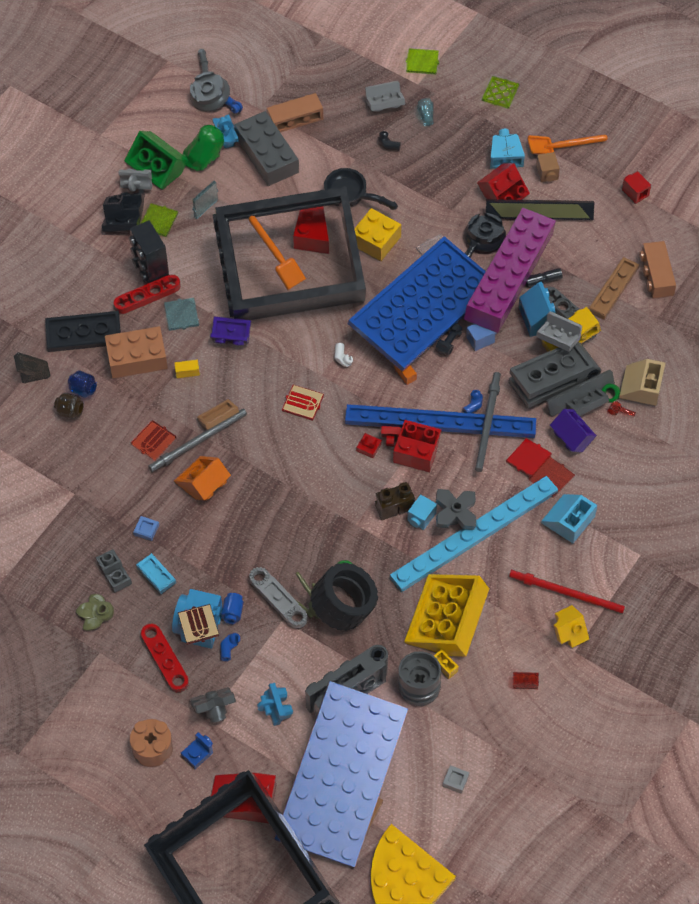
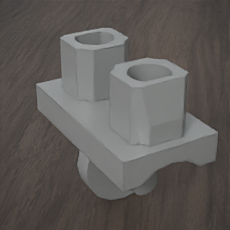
M119 170L121 188H129L130 191L152 189L151 170Z

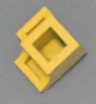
M571 605L555 613L557 623L554 624L557 640L561 644L568 642L573 648L589 640L584 616L574 606Z

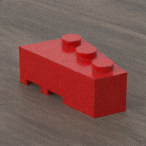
M324 207L299 211L293 235L294 249L329 254V238Z

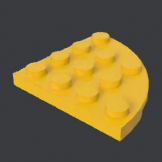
M391 824L381 837L372 860L371 888L375 904H434L456 880V876Z

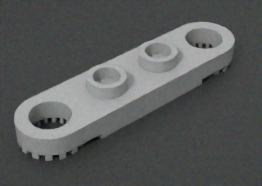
M256 567L250 571L249 578L252 586L291 627L302 628L306 625V611L265 568ZM262 574L265 578L259 582L254 579V576ZM300 614L303 618L300 622H294L292 619L293 615Z

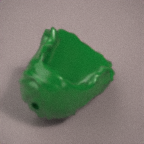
M204 125L200 128L196 137L183 151V155L189 159L186 164L187 167L191 170L203 171L210 162L220 157V151L224 144V135L220 129L213 125Z

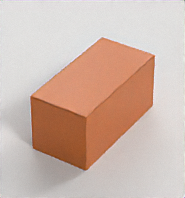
M394 365V369L406 385L417 380V373L411 365L403 372Z

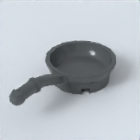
M199 49L198 55L200 57L202 73L194 78L195 81L190 85V100L198 110L214 111L227 102L230 95V86L220 75L209 71L206 51Z

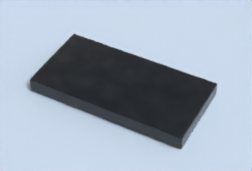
M119 311L45 318L48 352L105 347L106 335L121 333Z

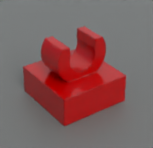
M381 426V437H387L386 446L394 447V439L399 437L401 427Z
M364 433L356 447V451L374 458L382 445V440Z

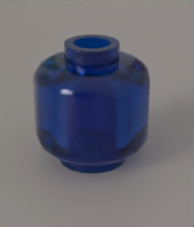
M79 370L68 378L69 390L73 394L86 398L93 395L96 391L97 382L91 374Z

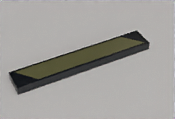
M486 199V213L496 215L500 219H516L521 209L525 208L551 219L594 220L595 202Z

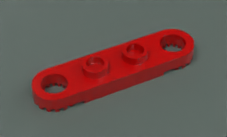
M156 624L145 625L141 630V637L161 674L173 692H184L189 686L188 676L159 626ZM149 630H154L157 634L153 638H148L146 633ZM182 678L184 683L176 686L173 684L174 679Z

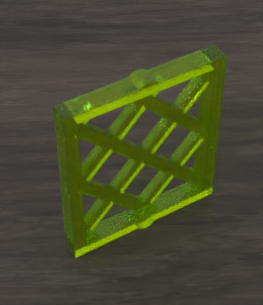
M492 76L482 101L509 109L518 90L519 83ZM504 85L506 89L501 90L499 87ZM497 88L498 92L493 93L492 89ZM508 91L510 95L504 96L503 93ZM501 94L502 98L497 99L495 95Z

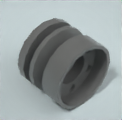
M418 651L406 655L401 660L398 667V687L401 697L409 704L416 706L427 705L433 702L441 690V665L437 658L430 653Z

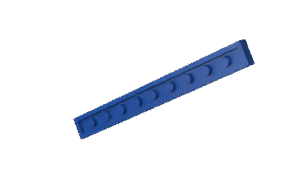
M347 404L345 424L402 428L404 420L441 429L443 432L482 434L485 414ZM493 415L489 435L535 438L537 418Z

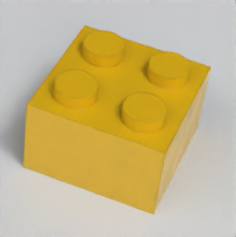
M372 208L354 228L358 249L379 261L384 259L401 238V224Z

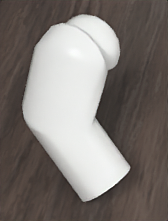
M337 343L335 345V360L343 367L350 366L353 362L352 356L349 357L348 354H344L343 343Z

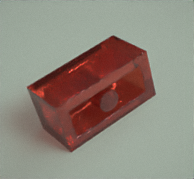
M513 672V689L538 690L539 673Z

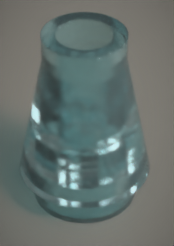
M428 98L419 100L417 110L423 120V124L430 126L434 123V103Z

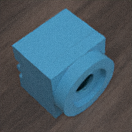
M193 589L189 590L188 595L181 594L172 622V632L181 636V642L213 648L216 635L203 636L209 632L203 606L210 605L218 630V624L221 623L222 600L220 595ZM198 608L203 628L208 629H204L203 635L199 637L202 639L187 642L178 613L186 611L192 633L195 637H198L200 634L196 631L191 613L192 610L197 629L201 630L202 625L196 609Z

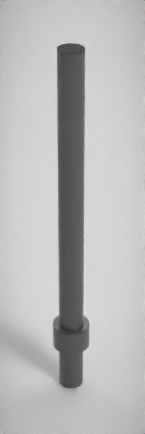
M499 372L493 373L492 383L488 389L489 399L475 466L477 472L483 471L496 398L500 392L499 382L501 374Z
M243 408L239 410V413L206 430L170 453H164L160 456V459L148 465L150 471L153 472L163 465H169L176 457L246 416L247 412Z

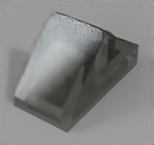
M19 352L14 355L16 370L20 372L22 383L43 380L51 376L47 361Z

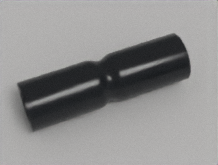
M560 268L531 275L526 282V286L528 288L536 285L538 282L544 283L562 279V271Z

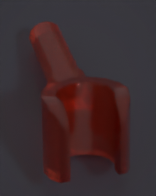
M618 401L612 402L608 409V413L614 416L618 412L631 416L636 414V412L622 407Z

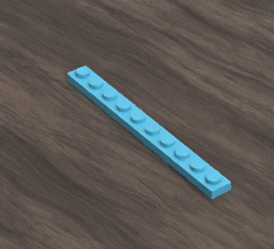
M547 476L543 477L477 519L474 530L461 529L390 574V579L400 592L405 591L427 577L428 574L438 570L557 494L558 488Z

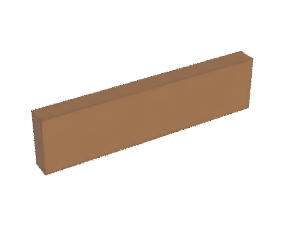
M625 257L621 259L590 305L589 310L593 315L605 320L639 269V264Z

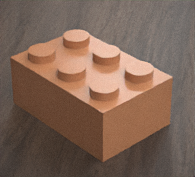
M160 326L105 336L112 379L168 369Z

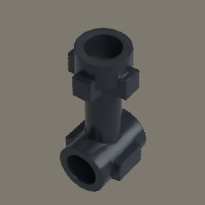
M455 323L447 331L449 334L445 341L440 339L437 342L435 349L438 350V353L448 356L452 353L454 346L451 343L456 336L460 337L462 335L463 329L459 324Z

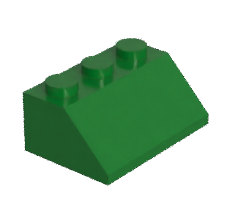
M139 131L124 161L137 171L151 170L152 183L160 189H165L182 174L189 159L153 132Z

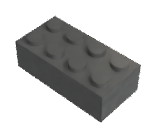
M266 111L234 124L239 144L267 186L299 173V159Z

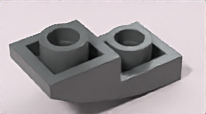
M113 549L95 557L114 592L132 584L131 578L123 568L121 560Z

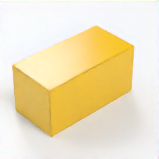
M198 359L175 362L176 378L199 376Z
M442 649L434 655L441 665V672L448 679L458 672L459 666Z

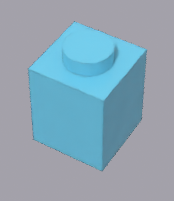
M420 494L408 510L409 523L416 528L419 527L424 530L437 513V503Z

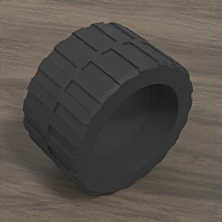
M338 563L331 566L314 585L310 598L315 614L324 624L337 630L347 631L360 625L373 611L378 601V590L374 580L364 569L354 564ZM333 586L347 591L354 599L356 607H351L341 602L335 595Z

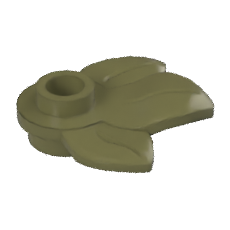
M90 595L89 602L81 604L76 609L77 615L85 619L83 630L97 629L103 621H108L113 617L114 607L111 603L106 602L102 595Z

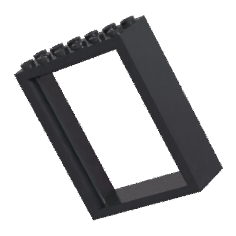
M346 186L215 207L216 214H212L230 317H234V319L255 320L365 301L366 286ZM339 204L353 282L242 299L229 226L230 221L249 219L250 216L261 217Z
M249 770L239 773L234 781L222 785L217 793L204 798L199 806L186 811L181 819L169 823L164 831L160 834H154L144 844L179 903L203 904L172 853L252 797L315 893L313 897L303 904H340L261 781Z

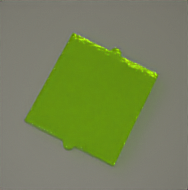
M409 48L408 58H406V72L437 74L439 50Z
M151 203L141 223L150 220L158 235L167 237L178 215V211Z

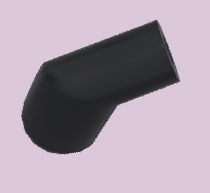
M386 131L379 133L378 141L385 149L400 151L401 142L391 141Z

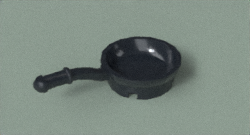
M339 168L332 171L324 181V190L346 186L349 204L355 206L361 199L378 202L380 205L389 207L391 210L398 208L396 202H392L384 196L366 193V180L357 170Z
M485 213L484 216L476 214L470 219L464 230V240L469 245L465 254L469 258H471L475 250L491 252L500 248L506 237L502 220L490 213Z

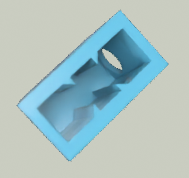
M506 128L499 130V135H494L492 140L490 169H495L503 163H514L516 167H524L525 154L519 136L517 134H509V130Z

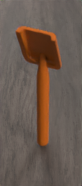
M605 134L552 143L549 137L529 135L527 138L531 154L554 152L553 148L605 142L608 139Z
M250 216L249 222L274 257L281 263L275 267V271L286 289L289 290L305 280L306 277L295 259L289 258L285 261L283 255L256 217Z

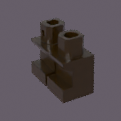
M403 482L399 486L390 489H381L380 492L376 493L375 507L381 521L398 516V513L399 515L407 513L415 502V497L409 483Z

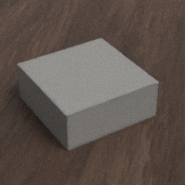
M450 765L443 782V787L462 794L470 773Z

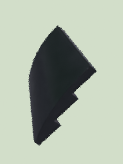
M139 189V192L134 194L124 192L119 195L106 197L103 203L105 219L101 225L102 231H128L130 228L139 225L143 213L145 190Z

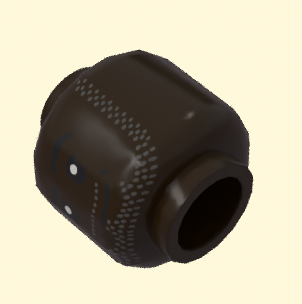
M62 393L60 397L55 399L54 408H56L59 416L75 419L82 414L84 402L81 401L78 395Z

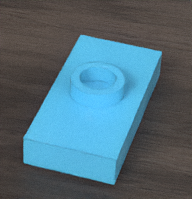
M152 553L136 564L137 569L160 594L176 584V579Z

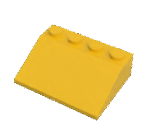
M428 574L404 642L433 652H439L442 649L448 656L466 657L489 592V587L480 576Z

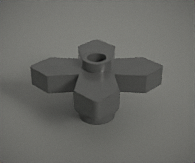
M438 489L436 492V503L443 510L437 513L436 526L438 528H448L450 525L459 524L463 529L474 530L476 527V515L468 509L475 505V492L463 491L456 499L449 490Z
M227 687L191 698L190 701L197 714L206 712L207 718L210 719L211 723L226 719L225 714L227 711L225 705L235 703L236 699L234 693Z

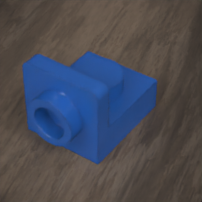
M199 732L195 734L196 739L181 752V756L194 769L199 767L213 754L212 741L208 736H202Z

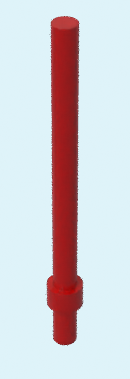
M512 569L510 571L509 577L523 581V584L542 587L622 614L624 612L625 606L536 578L534 574H524Z

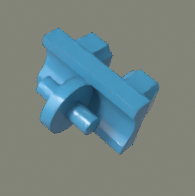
M230 115L213 118L214 126L220 129L224 135V148L233 147L234 142H238V136Z
M270 683L268 685L269 689L260 697L261 702L257 704V708L259 711H265L266 716L271 715L273 725L275 726L280 725L282 720L290 718L293 714V709L290 704L282 705L281 701L287 699L286 688L276 687L275 683Z

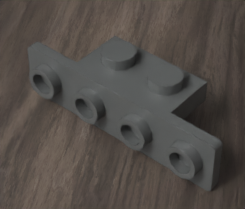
M609 369L547 399L549 415L559 414L563 409H574L581 416L609 402L608 395L602 391V388L606 384H615L613 372Z

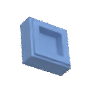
M141 516L133 533L135 536L152 541L159 527V522Z

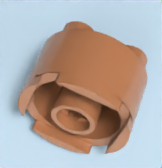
M147 719L135 724L130 734L133 756L140 764L146 767L162 765L165 760L170 758L173 752L171 732L167 724L156 719Z

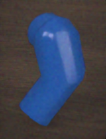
M232 633L221 641L222 661L231 660V650L238 645L241 639L238 633Z

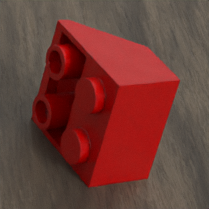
M514 163L501 164L477 182L486 199L522 200L530 194Z
M404 420L393 451V463L430 473L436 456L441 429Z

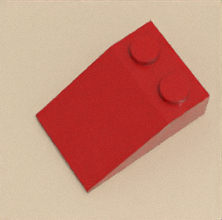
M252 773L261 781L274 801L277 786L276 775ZM238 774L215 775L211 796L217 793L222 785L234 781ZM252 797L224 816L225 818L268 823Z

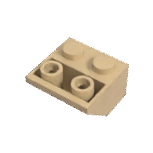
M645 359L626 365L619 398L656 406L665 362Z

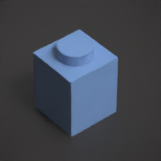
M473 324L467 327L466 338L473 349L477 351L495 343V335L497 333Z

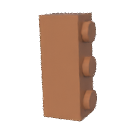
M316 93L267 108V114L280 132L324 119L323 107Z
M665 241L643 243L642 251L639 252V258L644 263L643 274L648 279V292L651 291L652 298L674 296L676 282Z

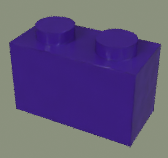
M563 409L550 424L554 434L566 443V448L571 452H583L597 436L574 409Z

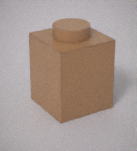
M555 152L537 155L536 167L541 182L558 180L560 168Z

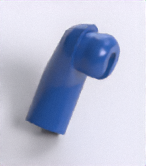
M229 96L225 104L231 108L234 114L243 110L242 104Z
M479 390L471 392L470 404L462 408L464 413H473L482 407L483 395Z

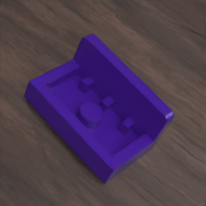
M214 317L210 338L215 343L225 344L226 341H232L233 345L244 346V343H249L251 320Z

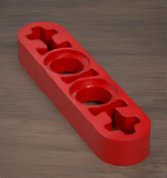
M168 275L122 294L114 299V309L119 311V314H126L176 293L181 286L180 279L176 275ZM153 288L160 289V292L157 294H153L150 291ZM137 295H142L144 297L140 301L134 299V297Z

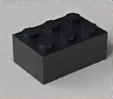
M150 220L130 228V237L128 238L132 245L130 248L134 257L132 262L136 269L139 268L142 280L151 283L168 276L166 246Z

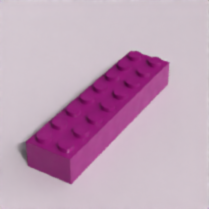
M525 208L521 209L469 300L464 320L499 333L554 232L556 220Z

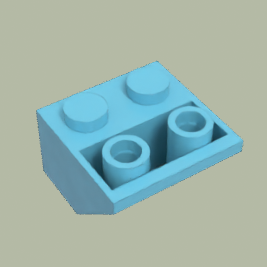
M563 494L541 523L566 540L574 543L595 518L597 505L582 495Z

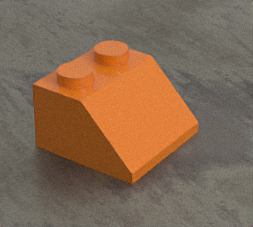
M200 456L174 482L194 499L205 501L213 496V492L217 488L226 484L231 474L219 458Z

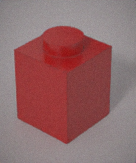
M638 171L624 178L622 191L635 204L650 195L651 184Z

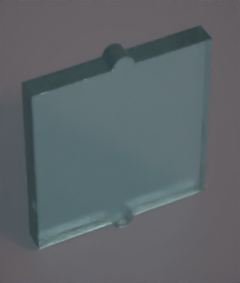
M215 181L211 182L193 199L192 210L194 211V218L198 219L218 201V189Z
M194 298L164 302L169 331L185 330L189 327L199 326Z

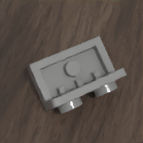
M399 81L365 87L366 101L371 111L379 112L386 108H398L400 105H405V98L400 91Z
M550 311L547 314V321L537 331V338L570 352L581 338L582 325Z

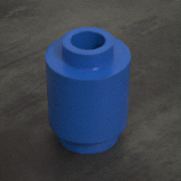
M228 593L227 597L224 598L221 618L228 624H235L241 619L244 601L240 594Z

